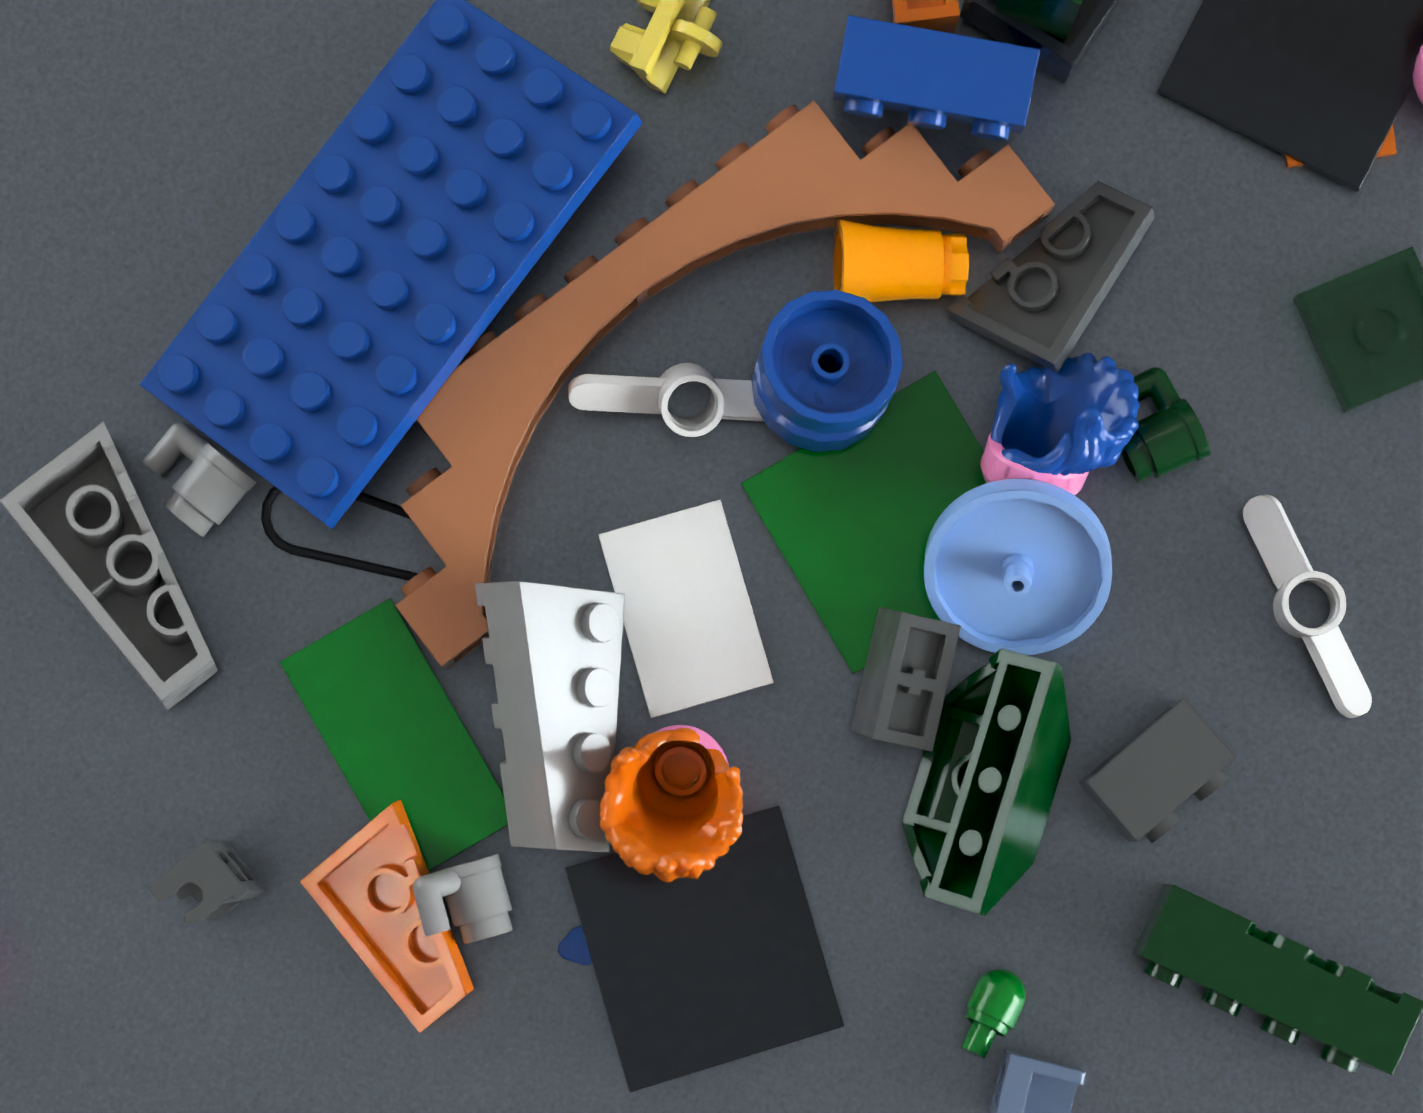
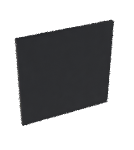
M1204 0L1157 92L1285 156H1289L1327 177L1359 191L1413 85L1412 75L1416 57L1423 44V0Z
M779 805L744 815L741 825L742 834L737 841L729 846L728 853L719 856L715 860V865L712 869L703 870L697 880L679 877L672 882L666 883L657 878L653 873L643 875L638 873L633 867L629 868L617 853L565 868L629 1092L844 1027Z

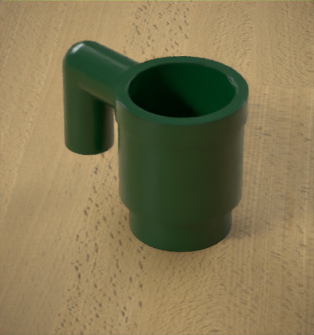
M1153 367L1135 375L1134 383L1138 386L1139 392L1137 401L1140 402L1151 397L1158 412L1138 421V429L1121 452V456L1135 481L1140 482L1151 476L1158 479L1191 462L1210 456V446L1200 421L1189 403L1184 398L1180 399L1167 373L1161 368Z

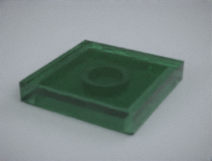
M1413 246L1297 294L1293 298L1343 413L1423 380V268Z

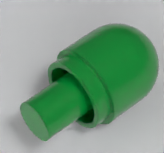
M995 969L985 973L978 980L966 1005L968 1011L965 1018L972 1022V1025L961 1047L963 1050L985 1059L995 1036L1006 1037L1009 1029L1013 1030L1026 1000L1024 984L1016 974L1005 969Z

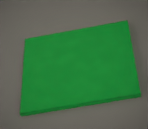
M936 371L929 373L895 393L888 403L882 419L865 439L843 450L813 452L800 448L741 483V486L852 674L865 668L878 607L940 620L929 601L924 582V559L929 534L941 513L955 499L977 486L986 484L980 467V460L984 451Z

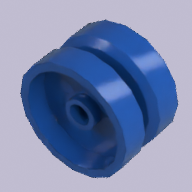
M840 290L809 292L786 303L769 323L751 378L754 404L767 427L788 444L813 452L843 450L865 439L882 419L888 403L897 388L903 367L900 338L887 316L865 298Z

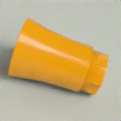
M841 219L837 220L833 241V290H840L865 298L870 303L908 299H940L941 295L962 296L965 294L969 273V253L965 234H942L940 230L880 227Z

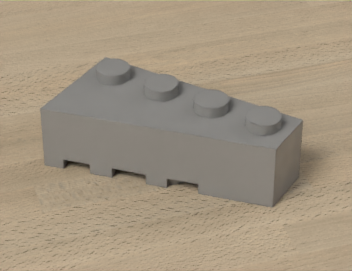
M104 421L0 499L10 517L167 711L218 672Z
M522 581L475 583L478 607L485 606L489 637L482 638L486 665L493 664L498 702L491 704L494 729H500L503 734L506 760L500 763L511 847L609 852V842L606 840L605 832L600 828L601 817L599 813L601 811V799L606 791L604 782L611 770L610 763L615 757L625 594Z

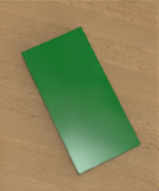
M391 598L279 662L369 820L372 821L389 805L401 799L429 871L508 826L503 790Z

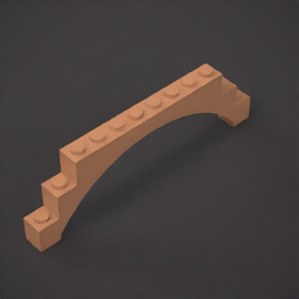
M814 100L801 110L793 104L781 111L766 125L765 128L769 134L751 148L745 142H742L724 154L715 164L719 171L700 186L695 180H691L672 193L665 201L669 209L652 222L648 223L643 217L626 227L614 240L618 247L599 261L594 255H591L579 262L564 276L568 284L549 299H547L544 293H541L523 304L513 315L517 323L497 337L493 331H490L479 337L465 355L467 360L455 368L417 418L418 423L452 467L442 474L437 468H433L420 476L406 489L411 497L401 504V507L446 565L438 573L432 567H428L410 579L401 588L406 597L395 605L439 665L448 670L483 643L482 638L489 637L485 606L478 607L475 583H489L490 565L499 519L516 467L538 422L560 388L598 342L636 308L691 272L739 250L778 238L835 228L838 219L872 226L891 225L962 233L969 237L989 241L997 253L1000 254L1045 220L1055 205L1009 144L994 155L988 148L974 155L957 171L962 177L957 182L912 124L906 125L897 133L889 126L876 134L862 147L861 150L866 156L860 160Z

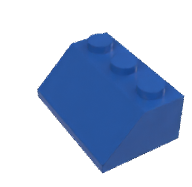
M848 15L833 100L845 102L844 111L858 116L882 118L883 109L909 113L907 123L915 126L943 130L948 120L971 124V135L991 140L1008 141L1010 132L1021 133L1026 127L1040 49Z

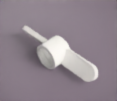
M693 363L674 365L667 369L660 378L583 374L573 378L568 385L569 402L577 409L661 414L665 423L672 431L685 437L705 435L713 430L721 419L764 421L754 404L752 381L714 379L705 368ZM697 381L706 384L710 388V401L700 414L690 418H680L668 411L669 397L679 385Z
M1263 494L1251 498L1244 506L1243 519L1277 588L1273 601V612L1277 623L1286 633L1303 639L1339 713L1347 718H1356L1367 713L1372 703L1371 693L1338 626L1346 612V596L1342 586L1332 576L1323 572L1313 571L1281 503L1275 497ZM1309 582L1316 584L1326 593L1329 599V616L1325 623L1318 628L1304 627L1291 615L1289 596L1293 588L1299 583Z

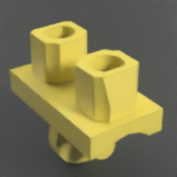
M637 0L644 10L654 13L646 30L625 23L619 27L610 45V51L616 58L634 70L650 89L666 94L678 67L691 70L699 53L709 57H717L723 43L717 36L709 32L718 15L714 10L708 8L711 0Z

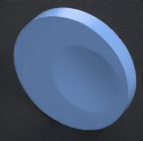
M1014 478L997 480L967 491L955 499L941 513L929 534L924 559L925 588L929 601L940 620L961 625L959 637L964 641L996 653L999 649H1005L1024 655H1035L1068 644L1084 633L1098 618L1107 602L1111 589V547L1105 529L1098 517L1082 500L1061 487L1039 480Z

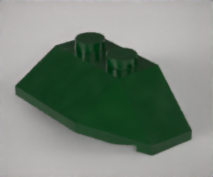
M999 649L989 658V663L970 674L945 696L933 751L924 750L902 820L913 861L922 879L920 885L924 897L986 916L1034 864L1071 743L1062 665L1021 653Z

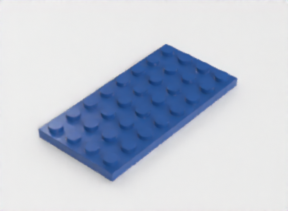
M436 0L139 385L333 530L643 124L637 113L466 0Z

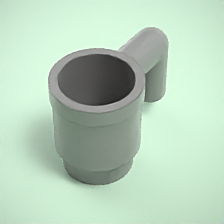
M176 423L170 427L142 462L159 476L163 477L182 453L192 461L190 466L172 486L175 491L164 503V506L189 528L204 537L215 523L218 525L222 523L257 481L189 425Z
M499 853L420 876L415 880L413 893L425 936L451 929L442 899L444 896L453 927H459L463 944L487 939L513 930L508 914L512 910L501 870L502 864Z

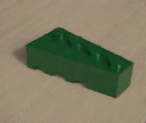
M1164 884L1133 951V954L1147 960L1143 973L1177 989L1183 978L1206 989L1201 1001L1235 1017L1238 1016L1241 1007L1265 1017L1260 1027L1261 1030L1295 1046L1301 1035L1324 1046L1319 1058L1350 1073L1355 1074L1359 1064L1390 1075L1394 1074L1422 1013V1000L1405 992L1400 994L1387 991L1375 985L1376 981L1372 977L1330 959L1325 961L1317 957L1316 952L1298 942L1269 930L1265 932L1257 928L1256 923L1176 885Z

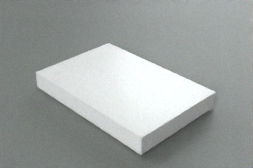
M721 499L598 534L615 593L625 594L623 623L651 719L774 683Z

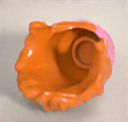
M688 725L664 727L644 735L635 746L622 749L612 759L610 773L604 782L606 791L600 803L601 811L599 815L601 820L599 824L600 828L605 832L606 840L611 843L613 850L620 855V858L629 868L633 867L638 873L643 875L653 873L657 878L666 883L672 882L679 877L697 880L703 870H710L714 867L715 860L719 856L728 853L729 846L733 845L742 834L743 792L740 786V770L736 766L729 767L727 757L721 746L703 730Z

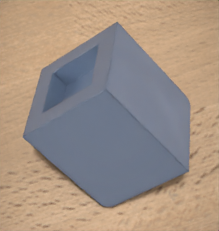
M1005 1049L990 1113H1071L1077 1084L1084 1085L1086 1072L1077 1067Z

